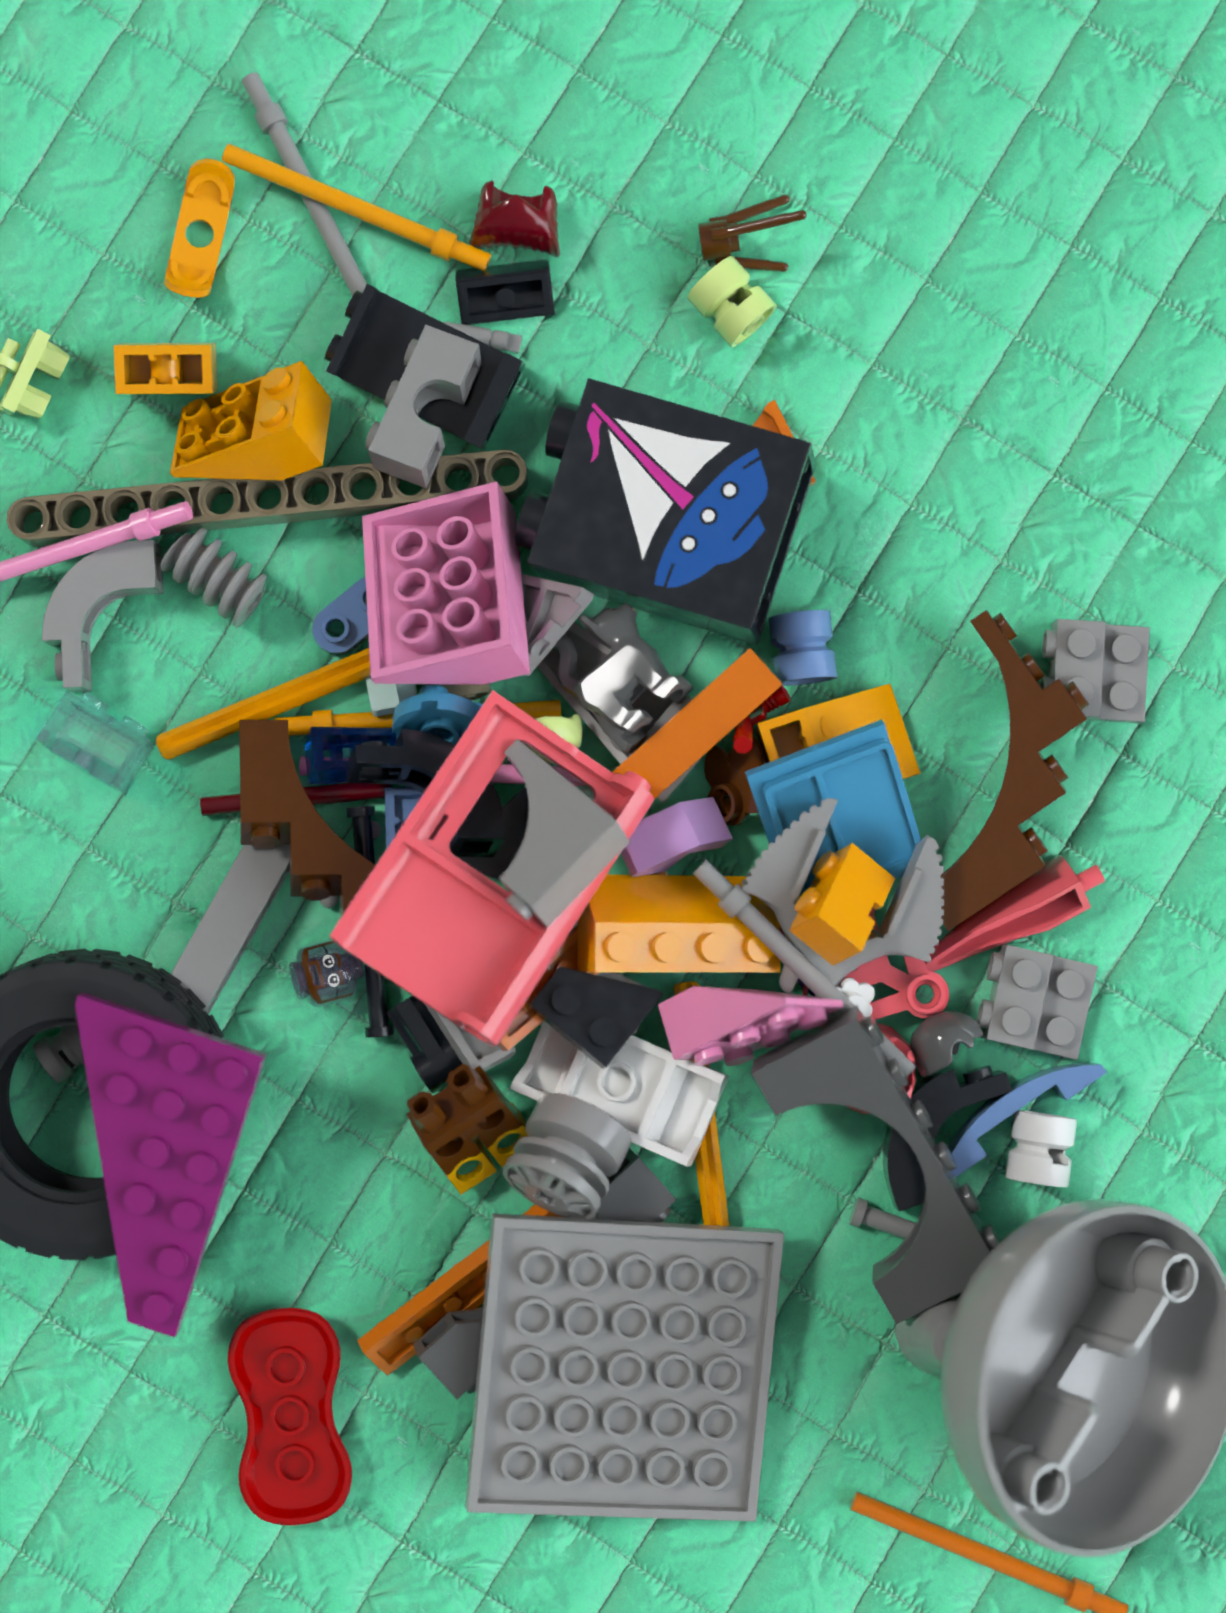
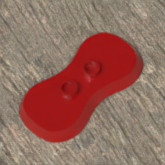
M280 1308L252 1315L244 1320L235 1330L230 1340L227 1357L231 1379L242 1399L247 1416V1438L239 1466L240 1491L249 1509L261 1520L279 1525H301L317 1522L328 1518L341 1508L347 1499L352 1483L350 1458L335 1427L332 1411V1397L341 1362L339 1341L328 1321L318 1313L310 1310Z

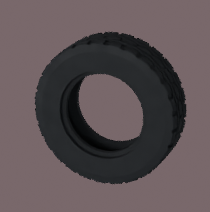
M85 948L50 953L18 965L0 975L1 1241L15 1248L19 1246L26 1248L25 1251L27 1253L47 1258L59 1256L60 1260H86L90 1256H93L94 1259H100L116 1255L104 1177L89 1178L64 1173L46 1164L30 1150L20 1136L12 1117L9 1101L10 1080L20 1053L37 1033L55 1027L78 1026L75 1003L77 996L81 993H86L219 1038L224 1037L213 1015L209 1016L203 1010L206 1007L190 988L185 990L180 986L182 982L164 969L160 968L157 970L152 967L153 963L130 954L124 957L117 951L102 949L88 951Z

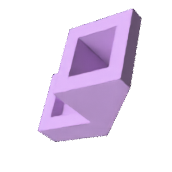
M702 798L679 802L642 819L630 837V843L621 851V855L631 876L637 877L664 872L689 853L722 848L733 838L714 798Z

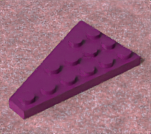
M81 993L77 996L75 1009L127 1321L175 1338L183 1322L267 1053L86 993Z

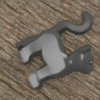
M624 603L617 608H605L594 618L588 617L585 614L579 616L580 623L591 633L593 638L612 650L598 666L582 678L575 674L578 654L570 638L563 635L550 652L556 651L559 654L557 679L564 691L576 697L586 709L594 713L603 732L623 751L632 754L647 738L640 727L648 725L653 718L645 710L634 709L631 704L638 699L646 688L654 695L664 699L669 698L674 702L680 703L694 687L682 676L669 675L658 652L639 636L636 624V610L631 605Z

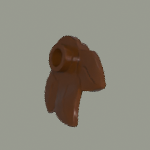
M754 736L752 749L748 753L740 754L733 748L728 754L723 748L715 745L706 754L704 772L705 778L711 786L708 798H714L728 826L740 825L747 820L750 813H758L745 775V771L765 764L764 751Z

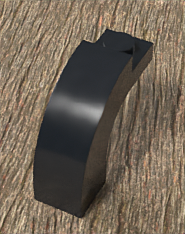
M410 729L401 730L394 746H388L387 743L382 741H369L361 745H355L346 763L347 783L398 784L411 787L424 794L456 745L430 733ZM491 781L450 841L449 849L456 857H494L506 839L502 806Z
M987 1065L963 1073L965 1082L958 1084L954 1069L946 1067L927 1076L916 1084L910 1099L912 1103L920 1100L927 1110L933 1124L932 1127L928 1128V1131L935 1141L939 1128L955 1111L1011 1092L1012 1089L1006 1072L1000 1070L992 1072L991 1066ZM888 1124L883 1145L884 1177L893 1206L898 1211H902L924 1203L926 1183L921 1165L914 1151L900 1133Z

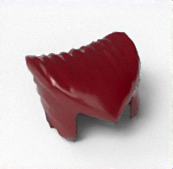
M493 181L486 182L481 189L470 245L478 249L493 246L495 248L510 246L514 249L522 247L525 250L531 249L534 252L538 250L541 253L545 252L554 257H559L558 204L553 189L545 186L541 195L520 196L508 194L497 189Z

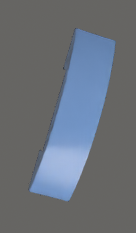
M1093 1062L1056 1066L1034 1073L1011 1084V1092L990 1098L967 1119L947 1146L957 1166L956 1169L952 1170L955 1178L987 1156L976 1140L1051 1087L1059 1098L1070 1099L1107 1072L1104 1067Z

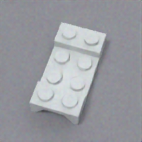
M543 1021L529 1057L513 1079L510 1089L537 1101L546 1093H561L593 1104L616 1119L626 1129L632 1143L687 1167L692 1166L729 1076L705 1065L698 1066L693 1060H674L671 1051L634 1035L630 1036L608 1066L602 1069Z

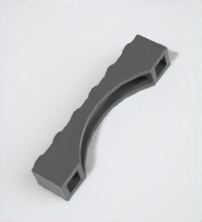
M629 1148L618 1172L610 1177H606L609 1181V1190L606 1196L601 1198L600 1208L592 1219L662 1222L671 1211L669 1206L676 1199L644 1162ZM483 1307L472 1310L449 1311L413 1344L419 1359L457 1400L465 1392L471 1394L476 1391Z

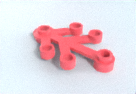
M872 907L868 915L871 919L875 921L872 930L879 931L874 916L876 909ZM780 927V933L784 936L783 931ZM887 955L862 964L856 968L857 970H853L844 978V980L853 978L858 984L866 982L873 985L882 982L899 991L869 1003L873 1009L871 1016L874 1020L905 1010L919 1018H929L933 1014L942 1012L949 1000V988L946 981L939 974L927 970L925 961L903 956L908 972L906 974L891 966ZM804 984L802 995L808 996V987ZM921 985H928L933 991L932 999L925 1004L920 1003L915 995L917 988Z

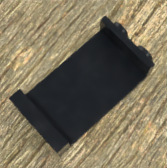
M369 284L366 285L363 293L357 290L353 294L345 312V317L349 318L350 321L343 336L336 334L327 348L324 360L330 363L326 372L385 400L391 383L394 380L400 381L405 371L404 357L409 343L413 338L419 340L425 325L477 343L480 348L482 366L465 404L462 405L448 399H436L427 403L421 409L418 417L485 450L526 364L522 360L506 352L503 353L379 291Z

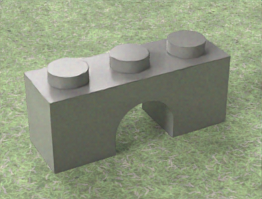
M425 325L419 340L413 338L408 345L404 357V366L406 368L400 381L394 380L387 391L385 398L387 410L381 423H373L366 439V449H368L373 469L423 488H427L443 453L445 444L441 428L422 421L418 415L427 403L436 399H448L464 405L482 366L479 344Z

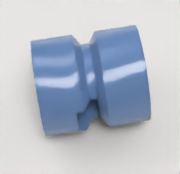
M805 610L769 617L771 645L780 649V653L773 658L774 672L783 683V686L812 684L837 679L835 651L826 647V642L833 637L830 611Z

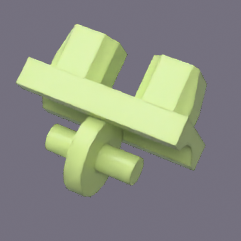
M37 329L32 334L19 363L14 358L20 344L7 338L0 353V387L8 372L14 375L0 402V411L8 415H12L16 411L22 415L37 419L43 416L51 395L28 384L32 374L37 369L58 380L70 358L58 346L48 342L51 335Z

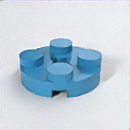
M425 685L420 689L418 695L410 696L396 706L393 712L392 734L395 732L398 738L402 729L417 730L441 737L456 745L483 704L473 702L458 695L449 694L448 690L440 685Z

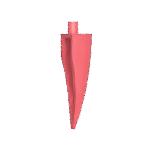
M1062 855L1056 856L1046 862L1045 867L952 929L933 947L935 952L930 953L931 961H925L927 970L935 972L983 951L1055 928L1091 908L1085 892L1105 882L1104 876L1096 864L1076 875Z

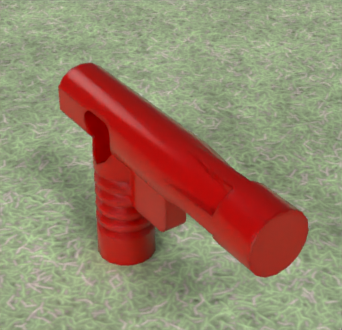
M783 685L734 728L733 747L736 752L745 754L751 751L753 745V726L765 720L767 712L770 713L771 710L774 711L775 708L778 709L779 706L791 702L790 696Z

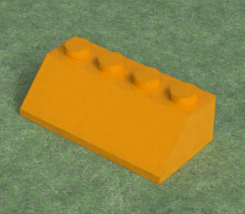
M607 874L578 919L577 971L780 973V959L736 916L730 918L717 905L720 900L696 876L642 875L632 877L631 875ZM724 876L733 886L736 884L741 886L742 880L746 879V876ZM748 893L752 897L749 902L780 932V924L774 911L758 897Z

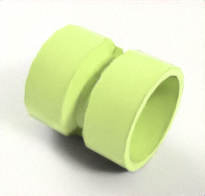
M733 256L723 259L709 270L687 295V299L704 318L714 317L716 319L714 329L731 348L739 345L752 335L772 315L777 307V304L760 286L751 287L748 284L750 274Z

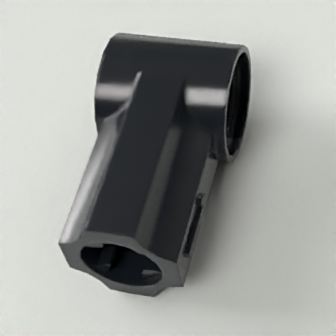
M411 996L386 1013L413 1055L410 1059L417 1073L430 1092L434 1094L448 1085L446 1080L449 1073L463 1063L426 1005L414 996Z

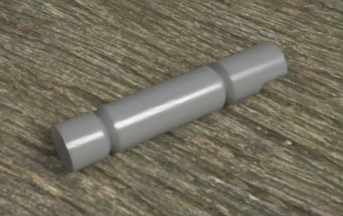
M443 322L497 350L520 352L522 335Z

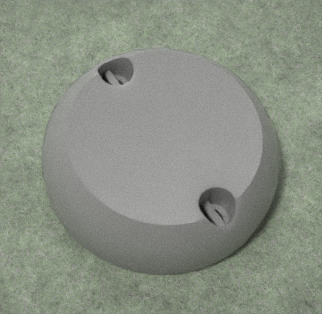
M1104 1199L1075 1201L1049 1210L1024 1223L1002 1240L985 1257L970 1278L952 1315L945 1339L941 1363L940 1392L946 1431L957 1464L974 1494L991 1515L1009 1529L1042 1547L1077 1557H1099L1119 1553L1134 1547L1158 1533L1181 1512L1206 1479L1226 1436V1277L1216 1257L1202 1238L1182 1221L1168 1213L1133 1202Z

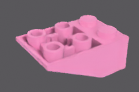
M693 986L658 1004L674 1060H695L698 1066L708 1065L719 1060L725 1061L726 1066H735L748 1062L754 1058L753 1051L761 1047L773 1048L790 1041L789 1034L798 1029L810 1030L820 1027L828 1022L827 1015L844 1007L843 1001L837 999L756 989Z

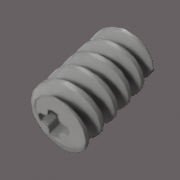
M204 527L192 535L189 533L183 534L164 555L160 563V569L164 573L173 570V579L179 584L189 581L188 591L195 596L204 592L203 603L209 607L219 603L218 614L224 619L234 615L233 626L236 628L240 627L259 605L265 592L263 588L267 576L262 573L254 580H249L248 576L252 568V564L249 562L235 569L233 565L237 553L234 550L222 558L219 557L218 553L223 542L216 539L208 546H205L203 542L207 530Z

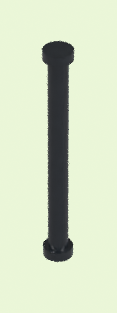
M375 806L346 808L347 818H352L355 851L375 864L371 816L376 815ZM364 963L369 1027H365V1037L394 1035V1025H389L386 1013L385 977Z

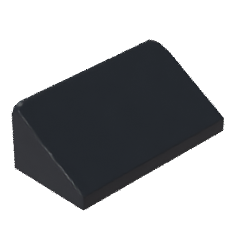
M548 260L488 266L485 272L476 268L455 271L461 324L470 325L555 314Z

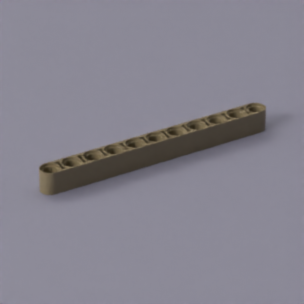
M496 450L441 456L427 488H422L419 493L412 496L400 492L399 487L402 479L373 469L372 463L314 468L285 480L213 478L24 497L18 499L10 506L6 521L10 531L25 543L33 547H46L119 523L118 512L120 508L130 502L137 503L138 511L146 508L156 511L165 508L167 503L174 498L185 499L192 509L193 519L161 529L160 535L196 532L202 527L210 531L369 515L457 492L446 485L447 478L453 471L465 470L471 474L472 481L465 489L495 482L493 480L494 473L498 468L505 465L513 466L520 472L517 481L512 485H500L508 500L511 501L519 498L525 492L528 486V473L525 462L519 454L511 450ZM370 479L377 483L376 492L371 498L358 500L353 497V488L360 480ZM316 484L328 486L329 495L323 503L311 505L306 502V493L311 486ZM271 488L280 490L282 494L281 501L275 508L267 510L259 507V497L265 490ZM223 493L232 494L234 503L227 513L215 514L212 512V502L215 497ZM89 507L91 517L88 524L78 529L72 528L71 516L78 508ZM33 512H42L43 523L36 532L25 533L24 521L26 517Z

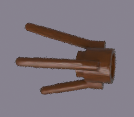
M782 195L725 216L709 218V222L698 224L703 262L715 260L717 265L723 259L731 256V252L740 251L738 235L804 220L807 217V213L804 210L736 224L789 203V196ZM734 257L745 269L781 272L788 270V264L785 262Z

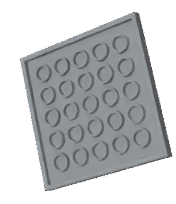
M492 1213L465 1498L467 1512L756 1521L784 1233L780 1229L606 1219L587 1220L583 1218Z

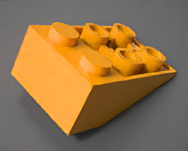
M303 361L284 368H275L264 376L246 383L234 384L227 390L205 399H195L182 407L170 474L178 478L285 480L320 467L324 462L332 399Z
M890 683L802 708L757 723L754 728L758 741L764 751L765 762L769 763L882 719L885 723L890 743L894 748L902 778L906 779L921 774Z

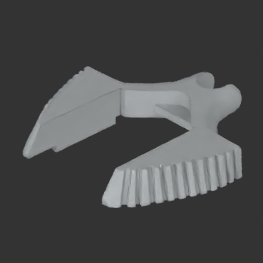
M835 798L822 800L820 807L816 805L810 807L809 813L804 811L799 816L800 820L798 822L794 820L790 824L791 828L784 829L782 831L783 835H778L775 838L776 842H771L768 845V849H764L761 852L762 857L756 859L750 872L746 874V879L741 882L742 890L758 897L774 911L784 937L834 986H840L846 975L862 964L885 955L908 956L930 962V953L935 952L933 947L938 944L939 939H937V936L941 935L942 932L940 926L943 925L944 921L941 919V916L944 915V909H941V906L944 905V899H941V896L944 895V889H941V886L944 885V878H941V874L944 873V866L939 865L942 857L941 854H936V850L939 849L936 840L928 835L916 844L879 931L871 930L862 952L832 966L789 931L798 913L795 910L796 900L823 841L826 827L838 802ZM784 964L779 983L782 990L790 994L798 977Z

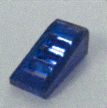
M311 727L305 740L308 784L347 782V761H343V748H349L351 755L355 745H361L369 741H382L387 744L389 743V746H394L397 734L395 732L392 734V728ZM324 750H330L331 760H324Z

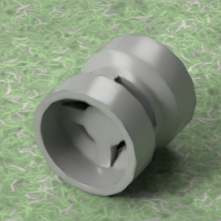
M62 1026L60 1033L54 1037L45 1036L33 1044V1049L41 1065L58 1084L73 1076L76 1067L85 1064L78 1026Z

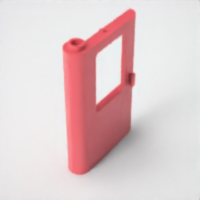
M492 690L329 937L345 951L475 1038L492 1047H497L620 855L619 853L548 928L534 916L526 921L517 914L505 901L511 895L508 891L456 857L449 849L450 841L506 758L504 752L518 739L592 789L594 793L593 801L618 822L628 839H630L650 808L654 797L649 792L651 788L650 783L643 777L631 771H626L625 775L612 773L494 690Z

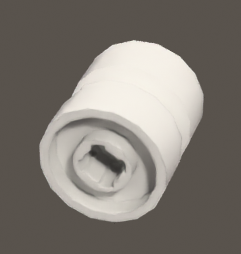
M1016 1111L1013 1115L1011 1137L1017 1141V1147L1009 1150L1005 1177L1033 1184L1069 1187L1072 1160L1065 1153L1066 1149L1074 1146L1077 1119L1033 1111Z

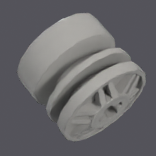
M546 1093L539 1098L526 1123V1133L529 1137H523L516 1142L514 1154L507 1159L503 1167V1176L511 1187L537 1206L559 1216L590 1220L596 1216L601 1205V1198L606 1196L609 1190V1181L606 1177H610L618 1172L631 1146V1137L616 1119L595 1105L577 1097L561 1093Z

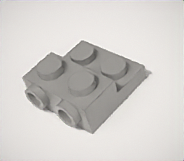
M1057 619L1051 624V630L1045 629L1043 635L1042 656L1043 658H1049V677L1041 679V687L1044 689L1058 678H1060L1064 686L1073 681L1090 704L1082 710L1087 720L1139 724L1145 722L1150 627L1106 625V622Z
M1001 945L1000 953L993 952L988 965L987 980L993 981L990 999H982L977 1015V1022L980 1028H983L981 1038L1078 1060L1098 966L1011 945Z

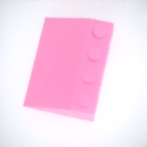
M497 481L362 516L371 680L375 684L484 685L530 674L519 547L515 543L517 528L516 511Z

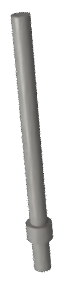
M257 72L245 76L242 79V84L257 111L254 117L263 134H269L286 168L312 178L286 128L288 120L280 104L273 103ZM300 194L352 296L357 290L363 293L367 283L327 205Z
M707 860L693 872L720 900L717 905L730 918L736 916L817 997L842 1000L844 1007L834 1012L837 1016L855 1007L749 902L752 897L742 890L739 884L733 886ZM883 1034L885 1042L879 1045L888 1061L896 1058L906 1076H908L916 1066Z

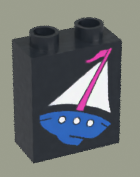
M588 378L579 405L562 400L555 409L547 433L545 453L546 456L559 459L561 462L550 495L531 491L527 496L516 528V546L531 550L528 563L542 579L582 587L593 593L596 597L619 604L627 603L633 608L758 646L816 468L812 443Z

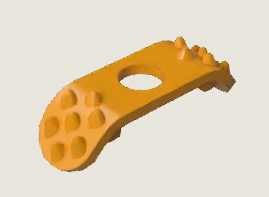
M208 158L197 160L190 166L164 278V285L169 290L184 297L209 296L216 273L235 187V176L232 170L218 160ZM202 221L212 228L214 237L209 245L195 247L187 241L185 232L191 223Z

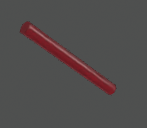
M341 783L303 787L313 805L382 799L385 798V788L392 787V784ZM240 794L201 797L200 808L202 816L240 813Z

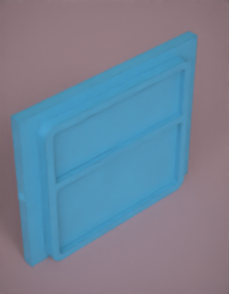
M882 719L745 771L769 844L771 842L775 843V838L778 835L782 836L784 829L791 828L790 824L794 820L798 822L800 820L799 816L804 811L809 813L810 807L814 805L820 807L821 801L825 799L835 798L838 800L826 827V834L798 899L810 888L815 878L812 871L817 861L826 852L832 851L835 853L851 843L855 844L895 877V879L903 876L915 846L921 841V837L895 751L890 743L885 723Z

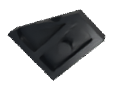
M559 967L527 1007L599 1067L604 1069L660 1000L663 993L657 989Z

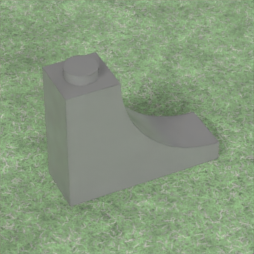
M517 739L504 754L524 780L529 799V818L522 845L515 859L499 880L511 894L505 901L517 914L526 921L534 916L548 928L630 843V840L611 815Z

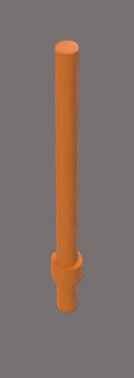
M856 1492L850 1506L851 1511L1064 1599L1066 1606L1084 1613L1087 1609L1096 1613L1128 1612V1604L1095 1591L1094 1585L1076 1577L1068 1580L860 1492Z

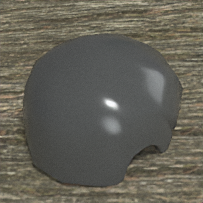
M959 1011L940 1012L924 1020L913 1032L910 1042V1048L914 1053L915 1064L920 1075L926 1077L952 1063V1055L958 1053L960 1042L964 1043L968 1048H972L974 1046V1039L982 1036L978 1022L971 1016Z

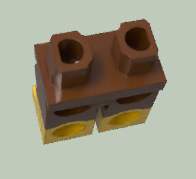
M464 1063L449 1073L446 1080L449 1085L434 1096L430 1092L421 1091L407 1101L410 1111L407 1113V1116L423 1147L433 1157L460 1195L497 1172L484 1146L503 1168L507 1159L514 1154L516 1142L509 1147L499 1148L498 1143L500 1140L513 1133L520 1134L518 1140L523 1137H529L526 1133L527 1122L520 1110L513 1102L510 1103L492 1079H489L481 1065L472 1069ZM472 1160L479 1161L478 1166L472 1172L464 1175L458 1174L457 1170L464 1163Z

